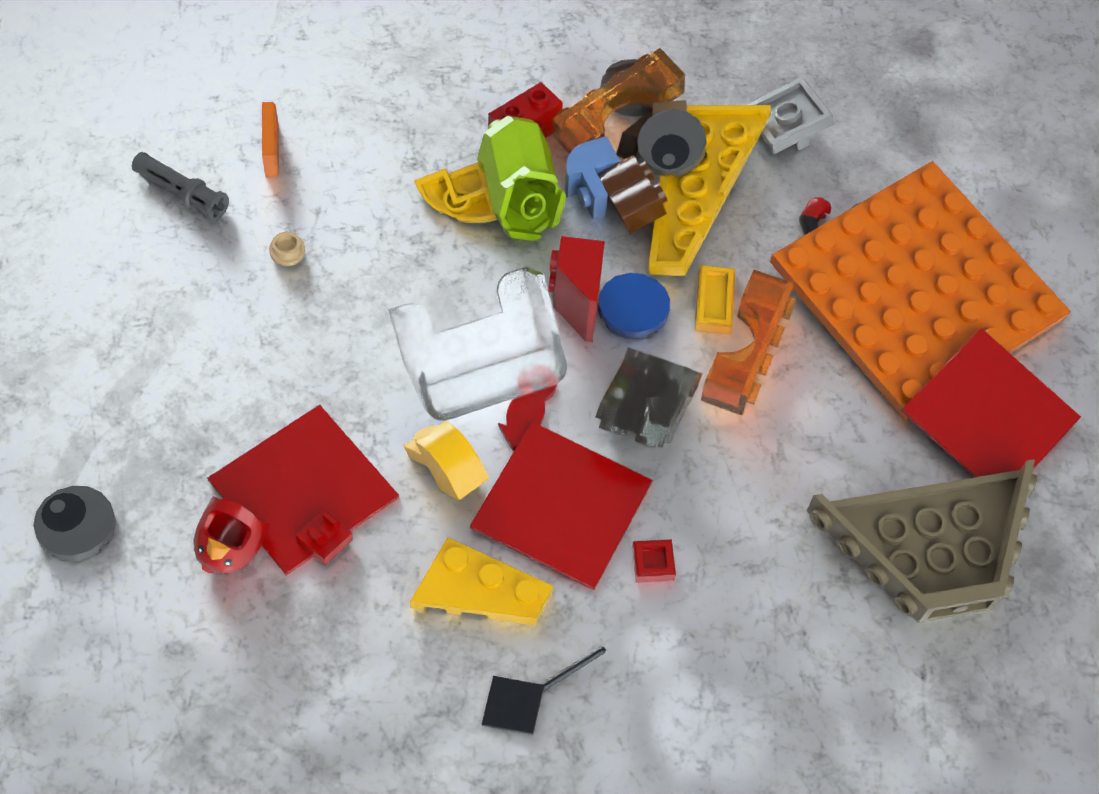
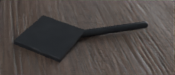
M603 646L597 648L541 684L493 676L482 726L533 735L543 692L605 654L606 648Z

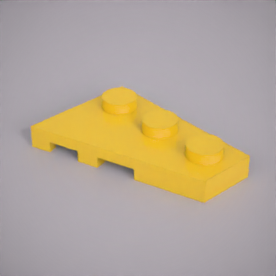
M447 537L410 600V608L425 610V607L445 609L446 613L461 615L462 612L486 615L487 619L536 625L553 594L554 586Z

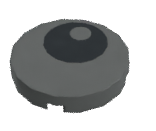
M675 109L661 111L650 117L640 129L637 140L640 158L642 161L645 160L652 172L661 176L675 174V177L685 175L699 165L704 158L707 144L705 131L699 120L686 111Z
M70 486L59 489L44 499L36 511L33 526L38 543L44 550L52 554L54 558L61 561H80L93 557L101 551L100 548L106 542L109 543L114 535L116 519L110 501L102 492L88 486Z

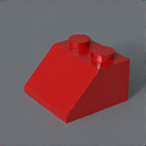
M561 236L559 250H552L548 292L555 293L554 308L584 341L593 342L605 241Z

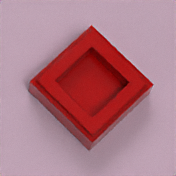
M672 539L633 541L632 554L636 583L675 581L676 570Z

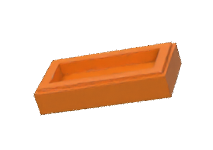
M262 102V160L265 178L278 177L279 123L274 102Z

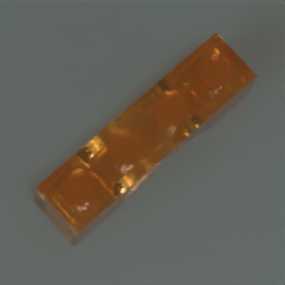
M661 48L651 54H645L638 59L636 64L624 72L616 73L609 82L597 90L593 89L586 93L583 99L573 106L559 111L556 117L553 118L554 138L570 154L578 145L604 137V124L607 118L619 108L628 105H644L653 108V103L669 102L677 99L684 94L685 73Z
M753 270L742 295L737 317L749 327L754 341L747 347L735 352H717L704 383L701 401L743 416L748 403L755 404L762 384L757 382L760 374L767 375L774 355L769 354L771 346L779 347L785 331V327L780 326L783 318L790 320L797 300L791 298L794 283Z

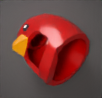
M213 496L199 520L193 540L195 556L202 565V570L207 573L229 574L247 567L261 548L270 523L253 515L248 508L240 503Z

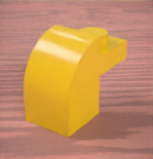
M446 420L438 426L432 425L431 427L419 430L414 435V439L403 446L410 459L429 468L439 490L455 499H462L489 479L469 441L455 426Z

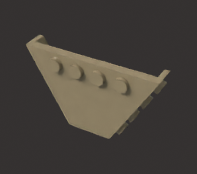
M1035 459L1027 460L1022 468L1017 471L842 500L829 501L823 494L813 495L806 511L810 514L813 524L818 529L827 531L837 541L841 552L846 557L855 559L865 569L868 579L877 587H883L894 598L897 608L903 614L911 616L917 623L993 610L1002 598L1008 599L1013 588L1014 576L1009 575L1011 564H1016L1022 549V542L1017 541L1019 529L1023 530L1025 528L1030 513V508L1024 506L1027 496L1030 497L1037 482V475L1032 474Z

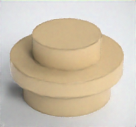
M281 232L270 243V257L279 265H294L300 262L305 255L304 242L293 232Z

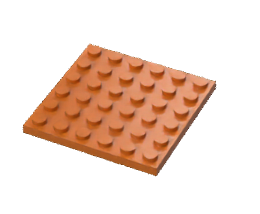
M933 161L775 252L770 259L773 267L905 422L910 419L901 409L981 328L1012 354L1065 320L1071 312Z

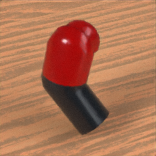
M815 197L808 201L799 216V223L804 235L819 227L818 222L820 219L827 217L825 213H831L832 207L829 201L822 197Z

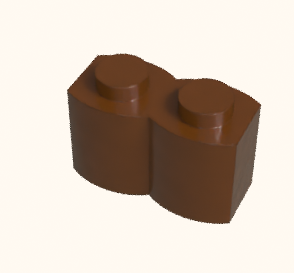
M631 155L598 174L608 194V198L630 234L667 214L663 203L667 202L668 199L658 182L654 185L651 184L650 181L654 179V176L645 160L638 163L635 156Z

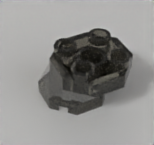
M628 347L624 360L597 410L595 418L601 420L599 428L618 435L621 433L628 435L630 431L636 434L634 441L656 448V446L663 448L664 443H672L676 429L698 388L703 373Z

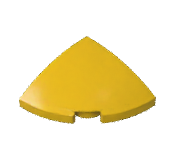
M479 162L448 173L445 168L414 180L423 199L440 214L444 213L464 223H487L498 220L492 210L486 176L479 168Z

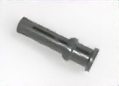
M140 152L134 157L131 165L134 172L143 175L179 196L185 207L190 209L196 208L204 213L206 219L212 222L219 220L225 214L229 205V197L226 193L213 191L206 186L205 181L199 178H187L173 168L149 156L146 152Z

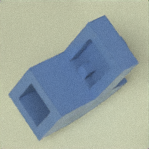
M607 136L578 145L571 151L566 162L564 187L566 197L577 195L581 207H587L592 219L606 216L608 194L598 174L620 162Z

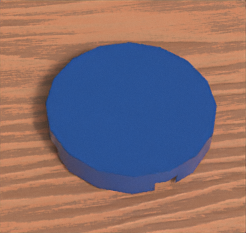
M626 273L615 276L604 285L600 292L598 307L600 318H603L606 322V327L610 331L622 337L635 339L648 337V333H652L655 330L658 332L662 329L669 317L670 298L665 287L656 279L645 274Z

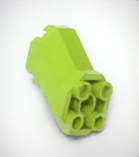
M506 116L502 120L493 121L488 126V130L484 132L477 157L478 166L486 176L492 210L504 232L509 237L537 241L543 236L541 234L543 230L547 227L553 229L559 224L567 198L564 191L558 186L550 147L539 125L531 119Z

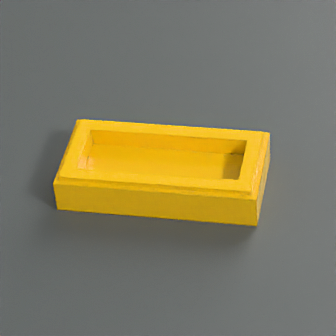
M700 265L695 318L696 331L731 334L735 269Z

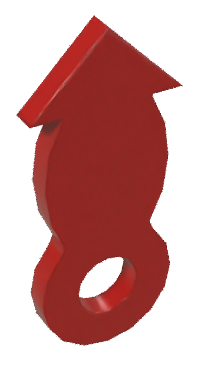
M532 365L521 370L517 376L516 383L518 394L511 400L508 406L506 425L498 423V427L512 451L516 449L531 422L541 426L545 415V401L550 399L556 391V376L545 366ZM532 378H540L545 382V386L542 389L536 390L532 389L528 382Z

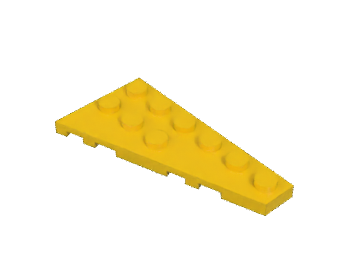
M687 105L688 113L696 117L704 128L707 143L706 151L699 165L687 174L676 177L675 174L660 175L659 184L668 199L667 202L663 203L667 214L654 221L648 266L650 275H686L771 116V105Z

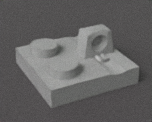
M803 76L745 104L771 105V116L760 136L767 143L773 154L794 144L798 150H801L810 145V136L835 124L833 114Z

